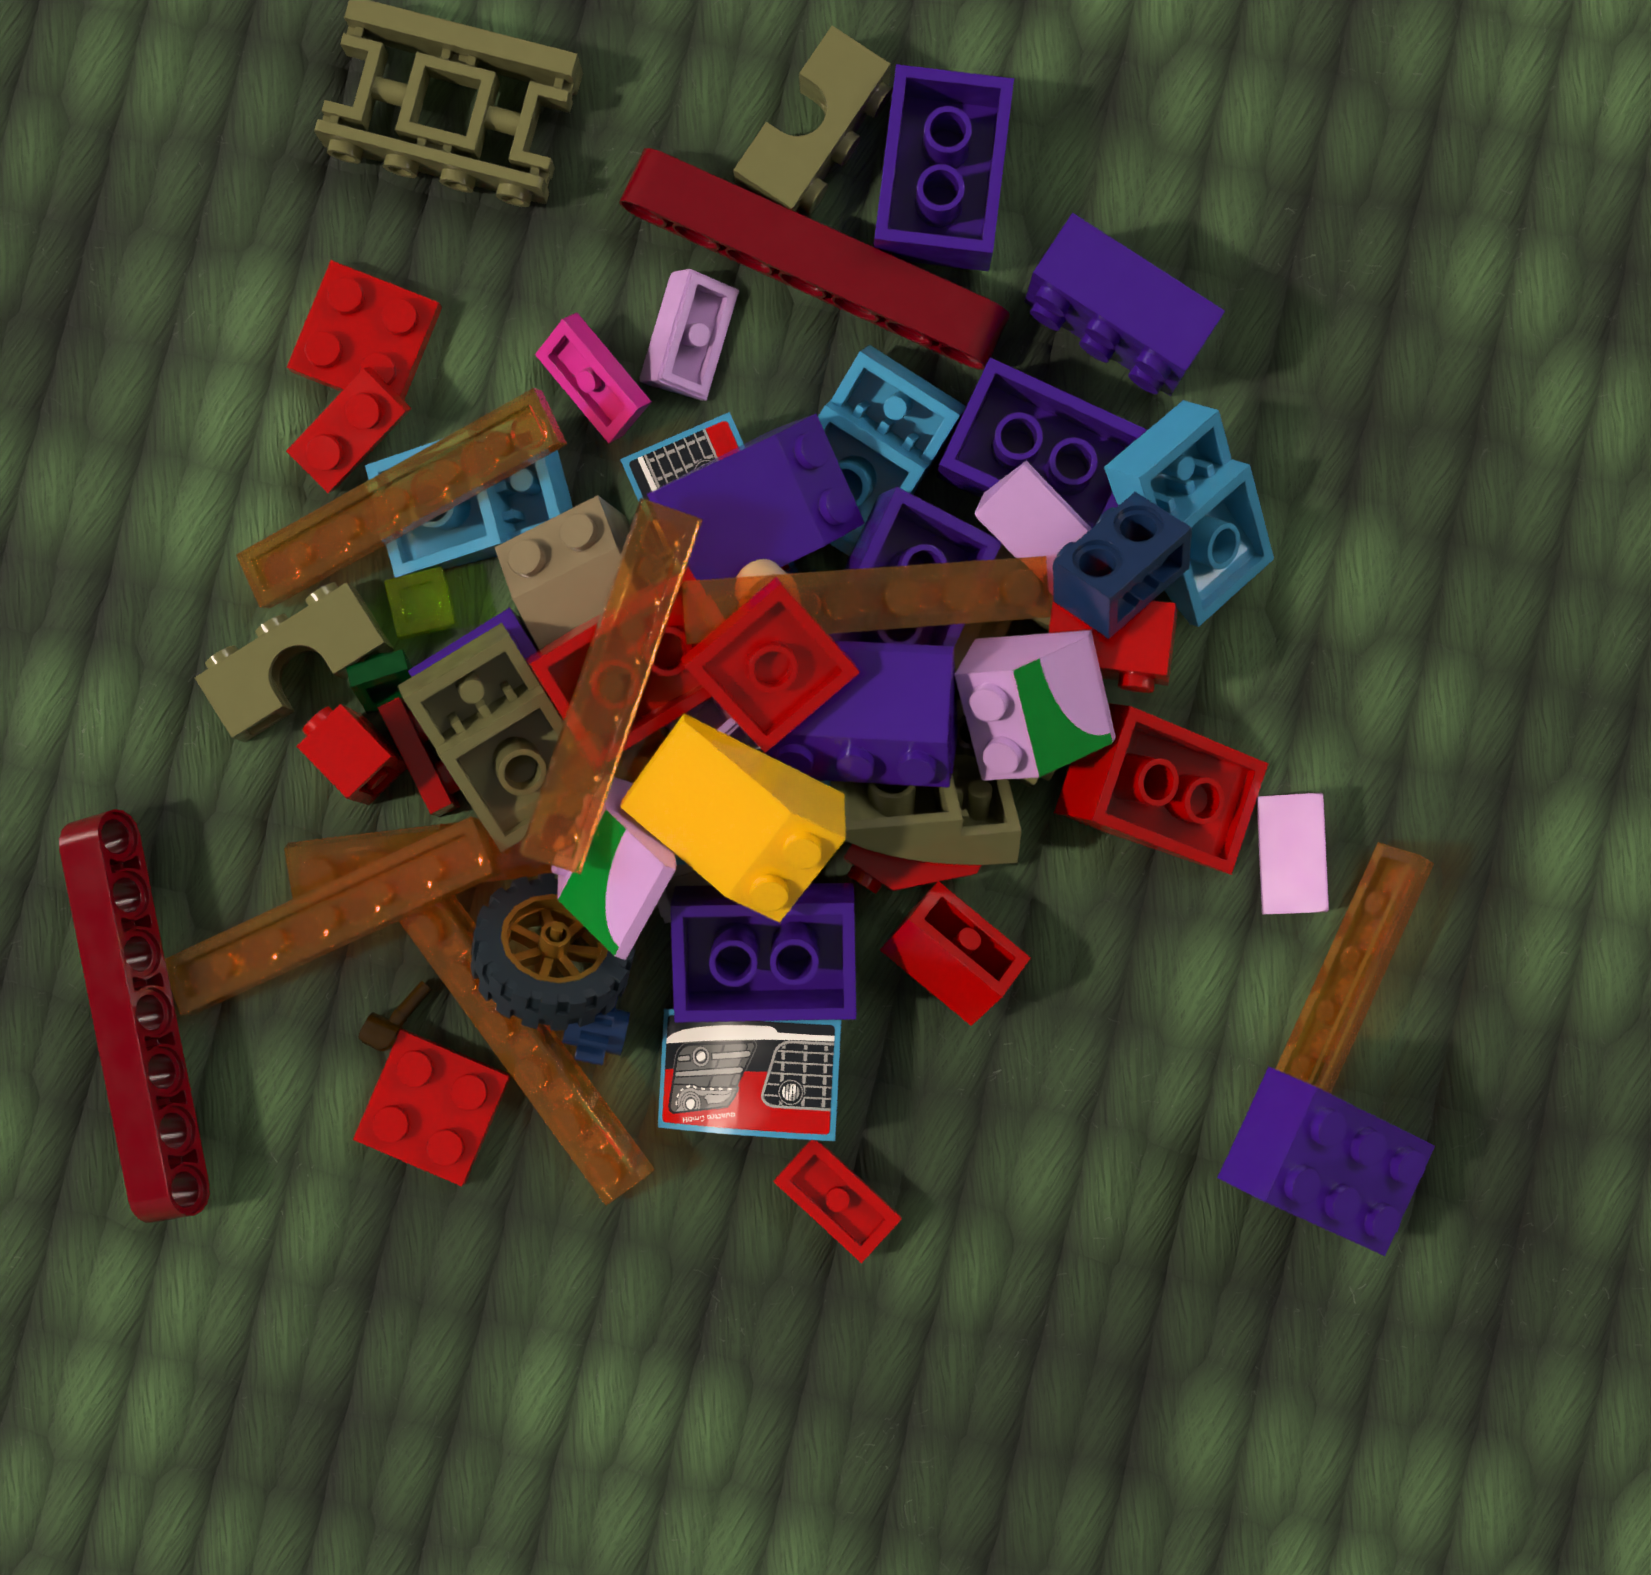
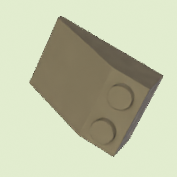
M598 495L494 547L511 597L538 650L579 625L651 586L650 580L645 574L646 569L626 516Z

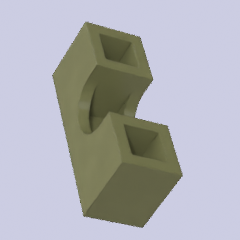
M831 26L799 73L800 93L821 107L825 114L822 124L815 131L807 135L792 136L781 132L766 122L733 170L735 185L799 214L802 211L811 214L817 208L828 189V184L823 180L834 164L837 163L843 167L856 150L861 136L856 132L868 115L876 119L888 103L893 93V88L889 86L891 64L842 31Z
M335 582L329 583L310 594L305 600L308 606L290 618L286 614L271 618L256 629L257 639L239 650L235 645L224 648L205 662L208 669L194 678L231 738L247 742L295 712L283 692L281 683L284 668L295 656L305 652H317L324 658L334 675L346 680L348 678L346 667L364 662L371 655L383 652L388 653L394 649L358 590L347 582L339 587Z

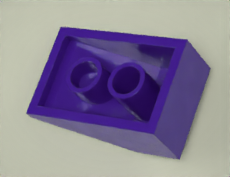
M817 413L775 428L647 493L680 568H690L709 602L732 591L736 576L750 562L759 559H769L782 567L830 544L865 524Z

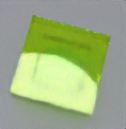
M441 566L384 580L397 638L400 640L458 626L445 569Z

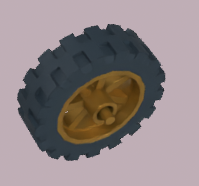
M543 873L538 875V879L528 881L527 876L513 880L511 887L506 891L501 887L490 896L489 907L482 906L477 917L473 935L471 973L473 979L479 978L480 980L478 990L486 1001L492 999L497 1004L496 1011L508 1019L514 1015L522 1019L521 1025L537 1029L538 1024L550 1025L551 1031L567 1030L568 1024L578 1023L579 1027L591 1024L598 1013L601 1012L603 1015H606L614 1008L617 996L622 997L625 992L635 954V947H632L626 960L615 957L558 901V879H555V874ZM541 926L542 928L540 935L528 930L530 927ZM581 936L590 947L571 944ZM514 940L530 948V950L512 954L509 942ZM571 961L594 964L580 973ZM535 964V972L525 968Z

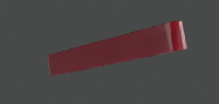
M644 148L619 201V204L625 210L646 222L971 368L984 370L1010 317L1009 312L1005 308L988 298L655 149Z
M112 809L68 823L61 830L59 851L128 1202L132 1212L139 1220L145 1223H155L195 1216L202 1212L208 1203L210 1186L140 832L136 822L128 813L123 810Z

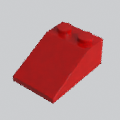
M685 567L579 625L528 656L525 660L587 761L595 769L712 697L684 667L681 658L722 622L690 568Z
M1108 703L1116 738L1112 744L1070 763L1054 813L1102 832L1232 875L1268 763L1135 707Z

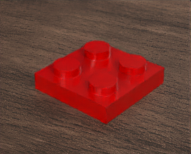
M330 260L287 368L292 373L342 392L363 368L371 367L405 400L442 307L435 300Z
M777 576L681 658L684 667L764 753L770 750L860 673L856 664Z
M401 1029L353 1140L462 1187L466 1184L512 1075L408 1030Z

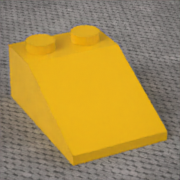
M685 713L621 800V808L725 897L779 923L846 839L844 793Z

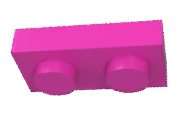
M578 313L563 318L535 354L608 443L623 437L652 402Z

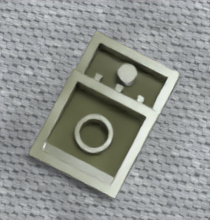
M502 623L398 685L404 701L432 742L440 759L500 852L505 851L580 805L585 794L590 793L594 795L601 783Z
M959 746L956 747L950 788L829 781L830 787L845 795L846 839L844 841L886 855L922 862L962 865L1018 863L1021 827L1008 779L982 780L976 757L965 754Z

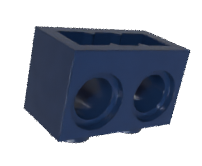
M1134 492L1118 507L1107 509L1100 516L1096 525L1079 540L1067 543L1058 552L1052 567L1053 601L1109 639L1189 569L1192 527L1142 495Z

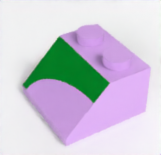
M1091 630L975 639L954 674L982 780L1039 778L1112 744L1116 738Z
M605 774L595 794L586 793L576 814V830L571 840L563 838L560 841L553 857L551 871L558 875V901L615 957L626 960L676 870L675 853L621 808V800L633 783Z

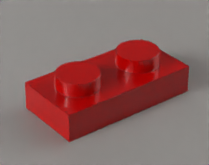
M371 367L363 368L286 452L327 493H330L338 488L412 408Z
M398 697L378 707L429 813L441 817L459 808L460 805L454 795L455 792L460 790L459 786L442 760H437L428 742L430 739L404 699Z
M809 1140L773 1180L779 1188L860 1263L872 1253L902 1220L901 1215L819 1140Z

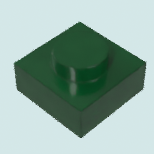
M401 649L392 653L383 652L371 655L364 662L346 667L351 689L366 713L370 714L379 711L378 707L398 697L403 699L398 685L411 678L408 670L412 669L413 666L404 650Z

